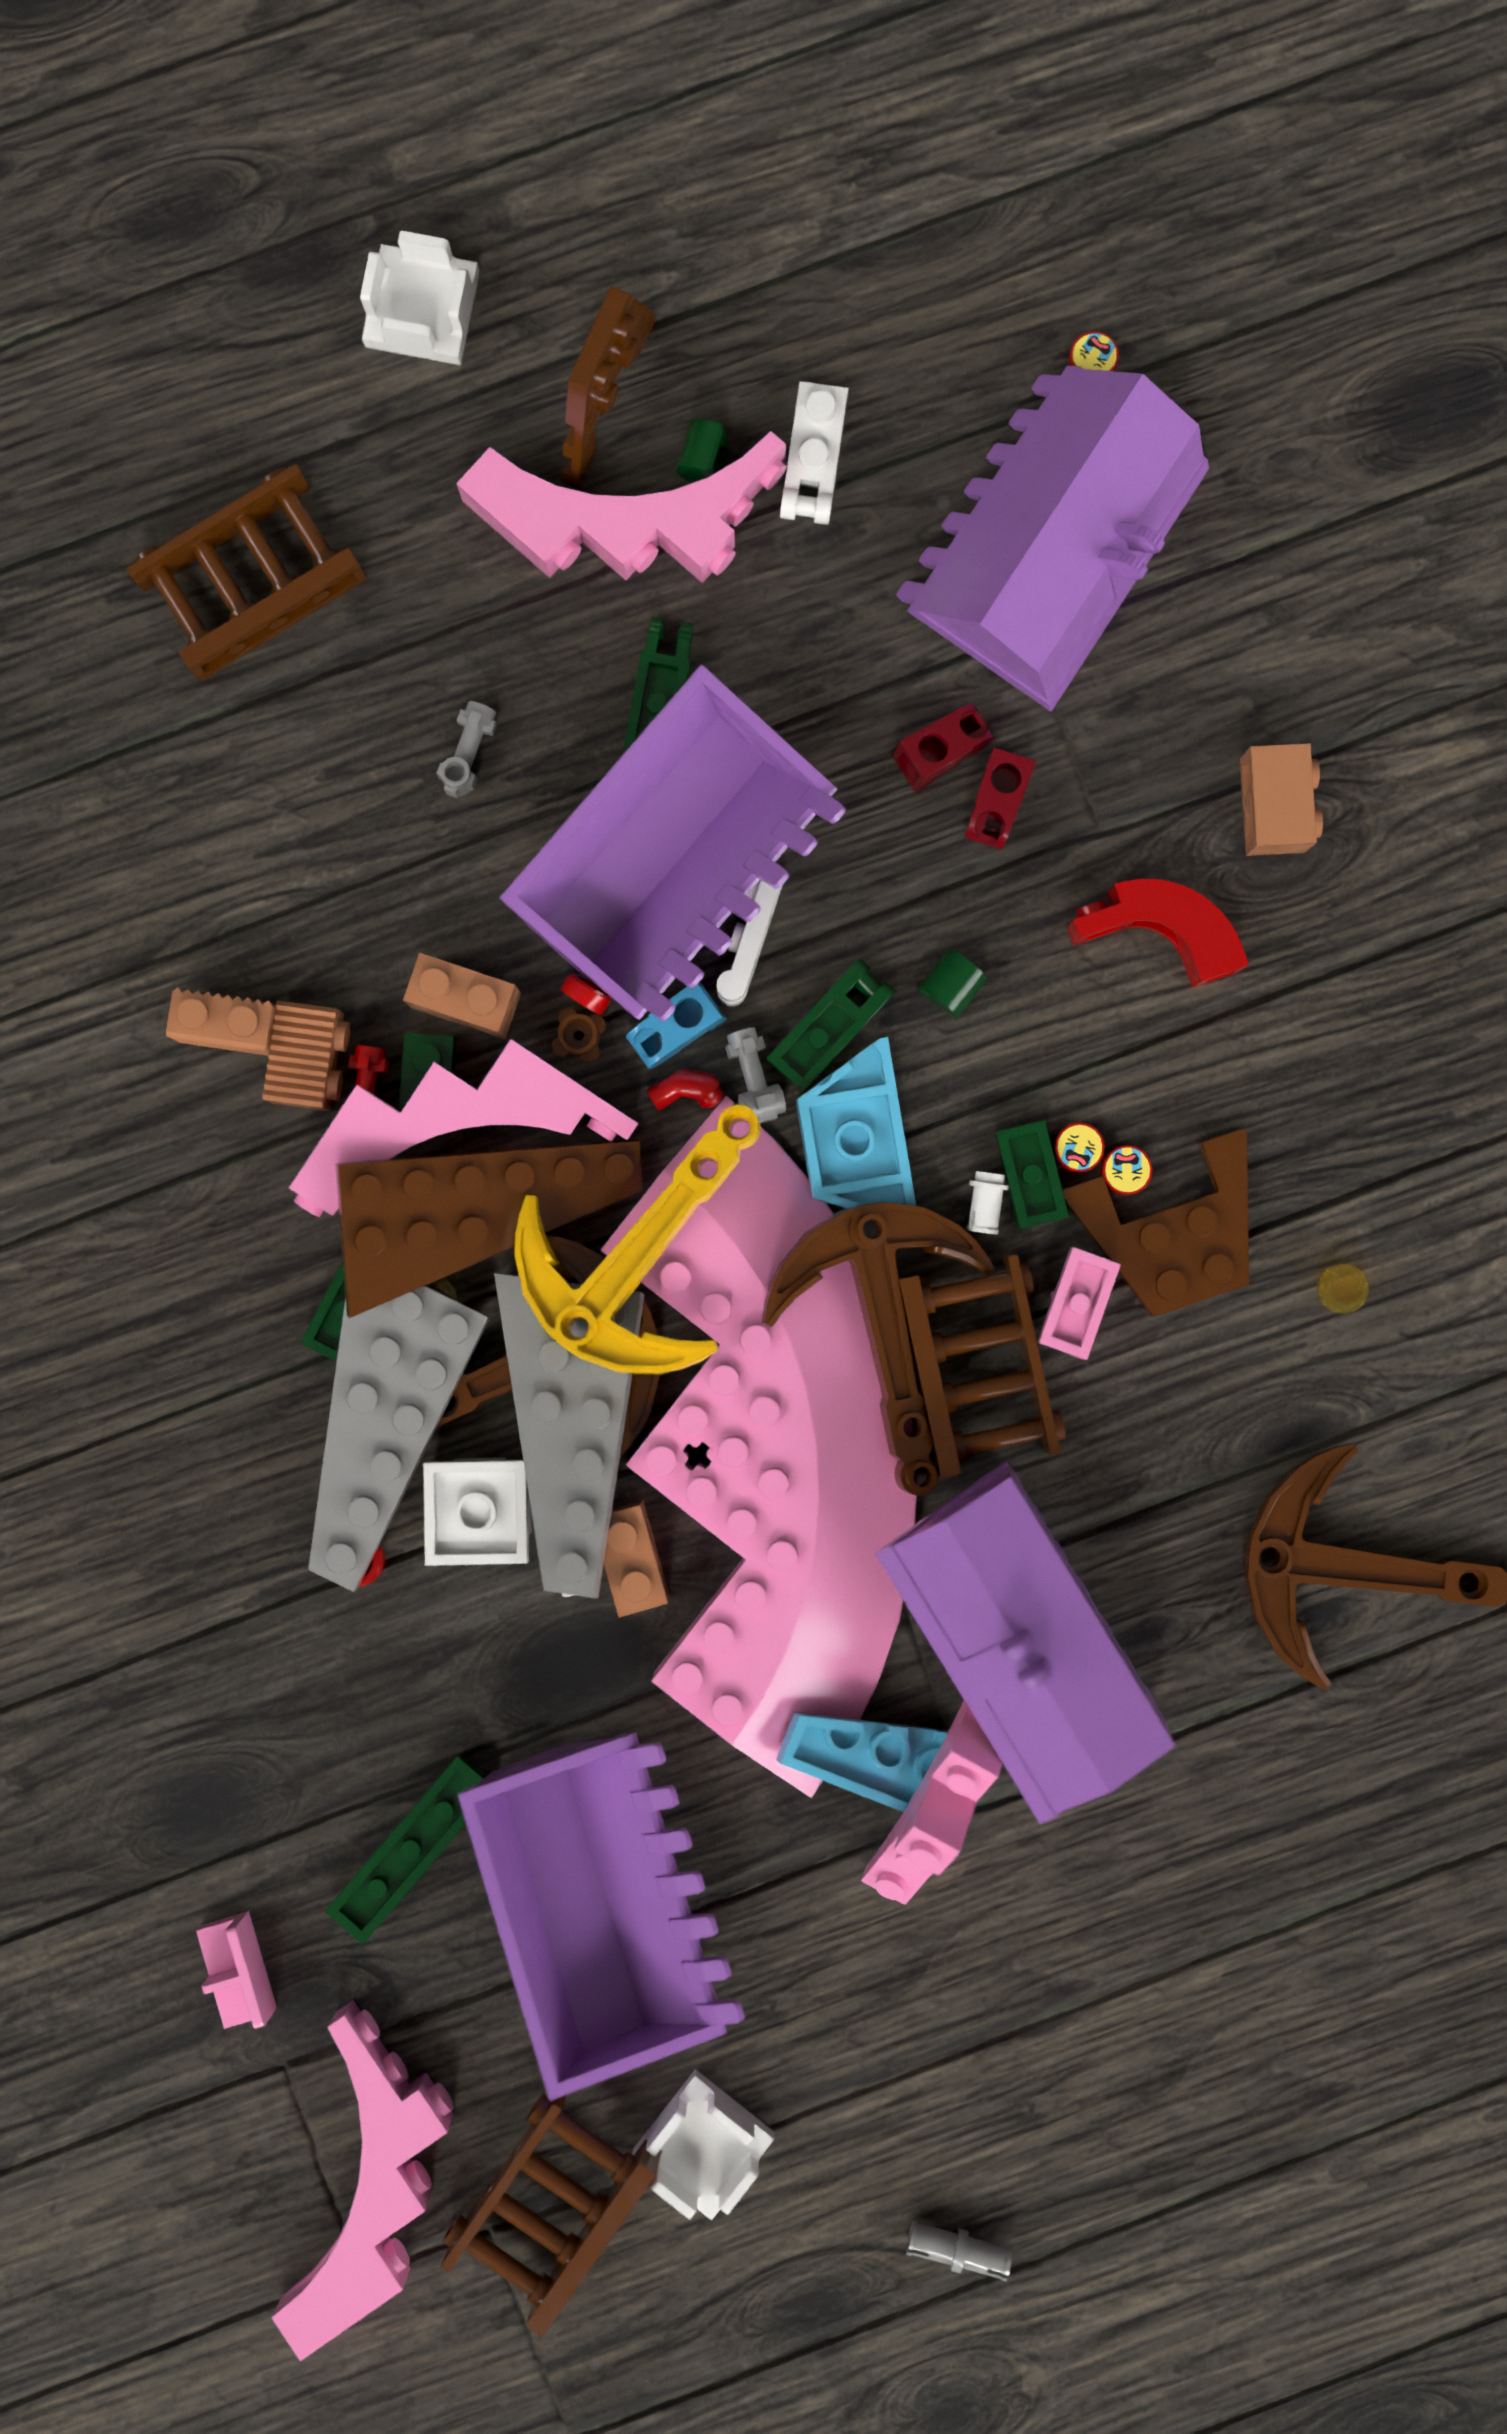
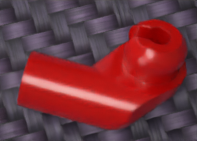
M686 1068L675 1071L646 1090L658 1111H661L682 1096L697 1100L702 1108L707 1109L718 1105L723 1097V1092L718 1087L719 1080L711 1073Z

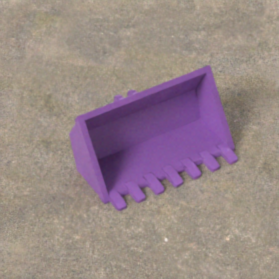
M1067 366L1061 376L1040 375L1031 388L1035 395L1046 398L1038 410L1018 409L1009 421L1010 426L1014 430L1023 432L1016 445L996 443L986 457L991 464L1001 466L993 480L974 477L964 490L968 498L977 500L978 503L970 514L951 512L942 523V528L947 533L956 535L948 549L933 546L927 547L921 555L919 562L924 567L932 569L933 572L925 584L905 581L896 595L902 602L910 604L907 611L1050 712L1056 706L1138 579H1142L1148 571L1146 565L1154 553L1161 551L1165 544L1163 539L1209 470L1208 459L1203 456L1199 424L1144 374L1083 369L1080 366Z
M701 664L501 895L500 899L579 973L606 992L635 1018L640 1020L649 1011L661 1021H665L676 1008L670 1000L662 995L666 988L675 978L689 988L695 987L703 978L704 973L690 962L703 945L716 954L722 955L732 944V939L719 929L722 923L731 913H734L746 922L752 921L760 912L761 907L757 902L748 897L747 894L759 880L774 889H779L789 878V874L784 868L775 863L788 847L803 856H807L818 842L803 829L815 815L835 823L845 813L846 808L832 797L837 788Z
M1007 1460L875 1552L1040 1824L1056 1818L1064 1810L1111 1793L1175 1747L1167 1722L1160 1712L1156 1701L1139 1678L1128 1655L1120 1647L1102 1613L1100 1614L1082 1580L1076 1575L1068 1562L1066 1554L1058 1541L1052 1536L1044 1518L1036 1505H1033L1023 1488L1022 1482Z
M636 1732L625 1733L607 1739L562 1744L493 1771L476 1785L466 1788L458 1794L549 2101L727 2033L725 2025L736 2024L744 2019L740 2002L738 2000H717L712 1984L714 1981L725 1980L731 1976L727 1959L725 1957H704L699 1939L712 1937L718 1933L715 1918L712 1914H691L686 1899L688 1895L699 1894L705 1890L702 1875L699 1871L678 1872L673 1853L686 1851L692 1847L689 1832L686 1828L665 1829L660 1810L673 1808L679 1804L676 1790L672 1785L652 1787L647 1767L657 1766L666 1761L663 1747L659 1742L639 1744Z

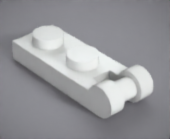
M799 382L780 518L795 520V516L798 515L814 518V523L829 525L848 388ZM800 486L819 489L818 496L799 495Z
M759 880L747 894L748 897L757 902L761 910L746 925L737 922L733 932L732 944L729 946L728 951L736 953L732 969L723 972L717 980L718 997L727 1006L741 1004L747 995L782 886L779 889H774Z

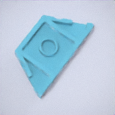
M888 1037L877 1039L795 1100L813 1199L846 1209L877 1202L916 1206Z

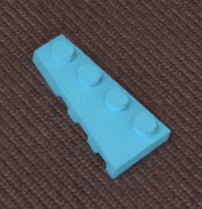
M794 1712L776 1761L802 1773L904 1812L949 1730Z

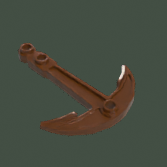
M889 1202L857 1205L836 1212L806 1231L779 1263L770 1282L764 1302L762 1323L773 1327L781 1314L797 1297L823 1278L820 1271L847 1260L850 1262L882 1393L880 1410L889 1453L898 1461L894 1470L895 1481L904 1492L922 1496L930 1493L935 1488L939 1472L934 1461L929 1458L933 1442L924 1398L917 1391L895 1251L899 1248L923 1247V1252L955 1259L986 1276L991 1275L995 1268L981 1246L961 1226L925 1207ZM869 1219L874 1221L877 1227L876 1234L870 1239L863 1233V1225ZM913 1417L917 1423V1428L912 1435L907 1436L904 1433L903 1426L907 1419ZM919 1467H924L927 1477L922 1484L917 1485L913 1479L914 1472Z
M546 1235L559 1261L555 1268L570 1282H574L577 1279L579 1284H583L605 1259L602 1255L578 1242ZM645 1299L638 1335L640 1338L644 1332L658 1336L652 1312ZM507 1356L470 1374H462L453 1393L455 1405L451 1410L444 1411L438 1426L477 1410L483 1401L512 1390ZM661 1374L632 1375L620 1456L632 1445L643 1430L653 1409Z
M1354 1443L1332 1447L1311 1456L1295 1466L1267 1494L1249 1531L1245 1549L1244 1578L1254 1619L1273 1651L1284 1663L1304 1679L1324 1690L1329 1687L1331 1682L1324 1674L1314 1655L1305 1623L1296 1618L1295 1588L1300 1583L1436 1595L1440 1599L1449 1602L1498 1607L1503 1603L1507 1605V1571L1496 1565L1451 1559L1431 1562L1303 1540L1302 1532L1310 1503L1320 1504L1335 1476L1359 1452ZM1267 1547H1273L1276 1551V1559L1270 1565H1264L1261 1561V1553ZM1465 1573H1471L1474 1578L1473 1586L1463 1591L1460 1587V1578Z

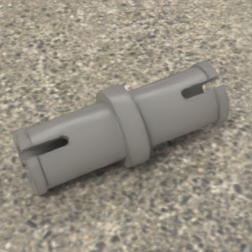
M916 2220L912 2221L906 2247V2255H914L950 2265V2271L960 2274L962 2269L999 2278L1005 2282L1009 2275L1013 2254L1012 2246H1003L970 2237L968 2230L958 2228L955 2233L921 2224Z

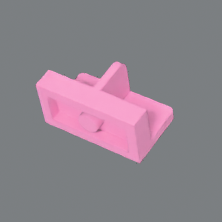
M1071 1247L1054 1292H1050L1048 1299L1052 1301L1037 1343L1065 1352L1078 1359L1087 1360L1121 1264Z
M249 1911L201 1925L196 1930L209 1975L201 1987L203 1994L214 1992L224 2029L252 2021L254 2029L265 2026L277 2009Z

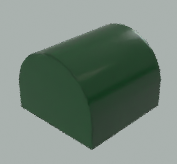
M694 419L690 422L676 467V473L681 478L694 483L708 478L723 469L730 445L722 423L705 419Z
M947 949L919 986L917 992L957 1020L987 980V977L968 959L953 950Z

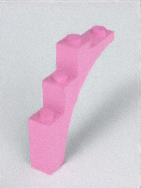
M770 431L743 457L708 478L675 490L639 496L593 495L556 486L521 470L491 447L484 452L456 484L462 501L549 578L559 568L566 570L573 564L581 552L579 545L583 542L625 580L635 570L639 573L646 570L658 554L656 547L660 545L703 583L712 572L715 575L721 574L735 556V551L733 550L735 548V530L729 524L731 523L734 526L740 524L751 511L754 504L751 500L763 487L767 490L771 489L780 480L786 470V465H784L786 444Z
M965 1700L918 1789L884 1843L867 1864L861 1879L863 1883L876 1889L883 1897L896 1900L904 1905L908 1903L933 1873L940 1876L959 1854L976 1803L998 1778L1003 1764Z
M354 2000L335 2013L327 2028L347 2064L358 2100L362 2135L359 2184L349 2217L339 2237L314 2269L282 2295L272 2316V2320L300 2361L403 2290L411 2269L409 2267V2256L403 2244L397 2238L391 2239L389 2236L425 2212L432 2194V2182L427 2170L418 2160L412 2161L411 2158L445 2135L454 2116L452 2112L454 2105L449 2093L442 2084L436 2083L434 2085L427 2073H424L410 2084L408 2083L409 2075L405 2064L395 2052L388 2053L378 2038L380 2030L375 2019L367 2010L360 2011Z

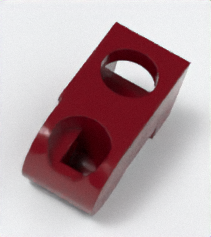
M971 703L901 740L892 757L914 792L917 793L932 784L936 778L958 766L961 761L972 757L984 749L995 739V736L976 706Z
M993 747L975 798V807L964 838L999 850L1003 849L1036 761Z

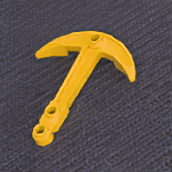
M733 1105L721 1113L718 1119L717 1130L706 1132L674 1171L673 1181L578 1289H573L554 1268L559 1264V1261L545 1235L539 1213L538 1198L526 1195L519 1214L515 1234V1259L523 1295L543 1329L559 1345L584 1361L618 1373L664 1374L681 1370L701 1362L719 1351L716 1340L681 1341L646 1332L640 1338L616 1324L614 1319L698 1205L712 1197L740 1162V1150L752 1146L759 1138L761 1131L760 1122L756 1114L749 1107ZM738 1122H746L750 1126L749 1132L744 1137L739 1138L732 1135V1128ZM707 1161L717 1163V1171L711 1177H703L700 1174L702 1164ZM579 1319H585L588 1323L586 1334L581 1337H575L572 1333L573 1324Z

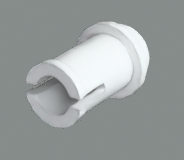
M976 1171L975 1181H969V1185L974 1186L969 1223L966 1230L998 1235L1003 1190H1009V1186L1004 1185L1006 1175Z

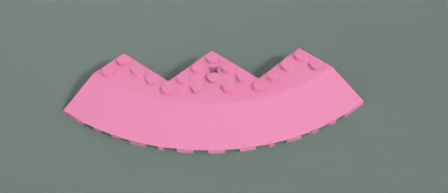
M726 1096L666 1166L600 1251L608 1256L673 1181L674 1171L706 1132L717 1130L718 1119L721 1113L726 1108L736 1105L731 1099ZM746 1122L736 1123L732 1128V1135L739 1138L744 1137L749 1132V1124ZM761 1127L757 1141L752 1146L740 1150V1162L712 1197L698 1205L641 1281V1283L720 1345L718 1347L719 1351L708 1359L626 1466L743 1557L654 1671L651 1682L732 1746L812 1798L823 1780L782 1765L776 1761V1757L794 1712L861 1719L881 1677L899 1625L904 1602L875 1552L915 1525L917 1496L901 1490L895 1481L894 1470L898 1461L889 1453L880 1410L882 1393L850 1262L847 1260L820 1271L823 1278L797 1297L781 1314L773 1327L762 1323L764 1302L770 1282L779 1263L806 1231L834 1213L826 1202L812 1198L809 1178L779 1143ZM714 1161L703 1163L700 1168V1174L703 1177L713 1176L717 1171V1163ZM912 1417L907 1419L903 1426L904 1433L907 1436L914 1433ZM702 1442L707 1444L710 1448L706 1456L711 1462L706 1466L702 1463H698L695 1467L691 1466L687 1462L689 1453L684 1448L688 1444L694 1447H698ZM915 1471V1472H914V1475H913V1479H914V1482L917 1484L916 1471Z

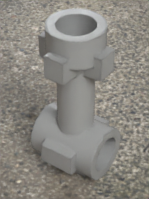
M469 701L466 710H460L457 723L463 726L464 730L454 757H450L443 763H440L437 770V775L443 781L444 790L447 795L458 798L468 794L476 786L477 777L471 772V766L483 734L493 736L497 726L496 721H494L496 712L486 705Z
M755 1027L739 1030L727 1035L729 1045L725 1049L728 1059H739L748 1092L738 1095L739 1105L749 1107L756 1114L760 1124L777 1119L778 1114L786 1112V1102L782 1089L778 1084L767 1086L757 1053L766 1048L763 1037L757 1036Z

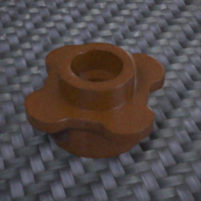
M571 1008L561 1011L558 1015L560 1023L558 1037L552 1041V1049L555 1054L560 1057L568 1054L579 1056L586 1063L596 1061L600 1056L598 1048L600 1034L606 1030L605 1020L597 1014L590 1017L584 1014H577ZM577 1031H581L584 1037L581 1040H576L574 1034Z

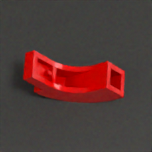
M1135 879L1116 883L1107 892L1111 904L1110 907H1106L1105 901L1084 906L1076 911L1078 918L1073 919L1067 927L1073 946L1126 928H1145L1155 931L1168 939L1177 949L1192 988L1239 973L1249 966L1238 934L1223 912L1200 893L1181 884L1166 880Z

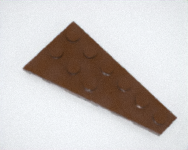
M632 1139L335 1163L347 1316L352 1318L514 1247L518 1218L526 1195L538 1198L539 1213L546 1233L642 1191L640 1141Z

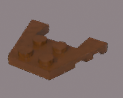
M610 286L568 379L565 423L571 425V428L563 443V456L570 459L567 466H564L561 471V481L576 488H580L597 451L594 427L601 412L609 414L615 403L619 386L615 384L617 376L622 367L629 369L635 356H640L657 318L654 312L631 294L613 286Z
M1245 1128L1199 1143L1215 1190L1213 1194L1121 1225L1104 1176L1062 1190L1066 1206L1073 1211L1084 1226L1085 1231L1099 1245L1108 1259L1121 1264L1118 1274L1151 1317H1156L1249 1285L1247 1134Z

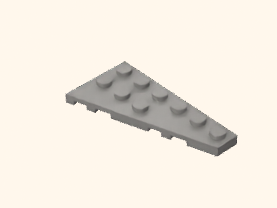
M494 1273L544 1591L598 1598L633 1374L618 1373L584 1361L559 1345L543 1329L525 1299L519 1276ZM569 1283L573 1289H578L582 1286V1284ZM634 1291L617 1313L614 1321L619 1326L638 1336L645 1295L642 1292ZM585 1319L577 1320L572 1326V1333L575 1337L585 1335L588 1330V1323Z
M426 1285L352 1318L347 1316L345 1298L308 1570L353 1592L358 1589L490 1319L489 1316Z

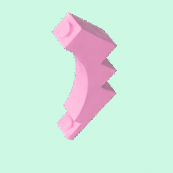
M510 1039L477 1090L435 1062L402 1112L362 1086L356 1085L289 1189L298 1194L294 1202L317 1217H320L323 1211L333 1216L339 1208L335 1163L390 1159L409 1147L437 1135L463 1128L485 1125H523L545 1128L571 1135L585 1113L591 1117L587 1127L612 1142L616 1135L628 1140L638 1123Z

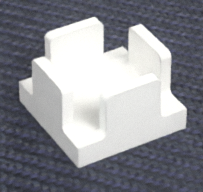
M400 231L398 238L399 247L381 244L379 253L370 251L368 255L360 295L366 312L362 336L363 343L367 348L461 365L480 272L477 262L453 257L449 242L444 238Z
M459 1458L453 1461L423 1463L425 1566L524 1564L529 1562V1535L532 1533L533 1523L523 1460Z
M695 2069L633 2148L632 2154L636 2153L645 2139L647 2140L646 2150L653 2156H656L661 2149L657 2174L650 2184L651 2189L686 2218L691 2219L698 2209L712 2220L719 2210L728 2215L759 2174V2159L774 2141V2132Z

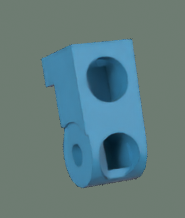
M700 982L693 988L685 987L669 999L676 1008L667 1020L661 1021L650 1013L647 1019L626 1035L627 1040L648 1069H652L665 1062L707 1031H712L727 1020Z

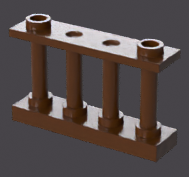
M296 463L287 469L278 468L264 477L260 486L161 547L152 546L145 549L136 557L135 563L126 568L132 579L144 592L155 585L189 638L187 647L178 651L188 669L200 682L367 580L349 547L340 552L337 550L332 551L299 499V496L308 492L310 488ZM280 508L284 510L316 561L313 569L298 578L290 577L257 525V522ZM238 534L242 536L273 586L272 594L256 604L248 603L215 551V548ZM197 559L231 612L230 620L214 630L205 628L173 577V574Z
M1018 1254L1002 1257L1005 1268L1004 1273L931 1288L929 1283L921 1285L919 1275L899 1279L912 1358L920 1394L924 1398L933 1442L934 1460L941 1478L962 1474L959 1462L967 1460V1455L1042 1439L1044 1452L1052 1455L1061 1453L1058 1441L1066 1439L1060 1411L1051 1410L1026 1293L1034 1291L1030 1268L1027 1262L1019 1263ZM1010 1292L1016 1321L941 1337L940 1332L931 1334L927 1314L935 1313V1307ZM1017 1341L1021 1342L1027 1370L952 1386L951 1382L942 1383L938 1363L946 1362V1356ZM1031 1390L1037 1420L962 1435L961 1431L952 1432L949 1412L957 1411L956 1406Z
M541 2094L527 2116L526 2121L531 2125L468 2217L465 2218L459 2214L449 2227L442 2241L448 2246L441 2268L448 2273L462 2253L466 2251L528 2294L527 2301L532 2306L526 2327L542 2338L655 2178L662 2153L661 2149L656 2156L646 2150L647 2140L645 2139L634 2155L629 2151L623 2155L561 2112L567 2094L550 2101L546 2094ZM548 2130L612 2173L611 2180L615 2183L606 2195L600 2191L596 2195L533 2152ZM520 2170L584 2214L583 2220L587 2223L578 2236L573 2232L566 2235L505 2193ZM491 2211H494L556 2254L555 2261L558 2264L550 2276L545 2272L538 2275L477 2233Z

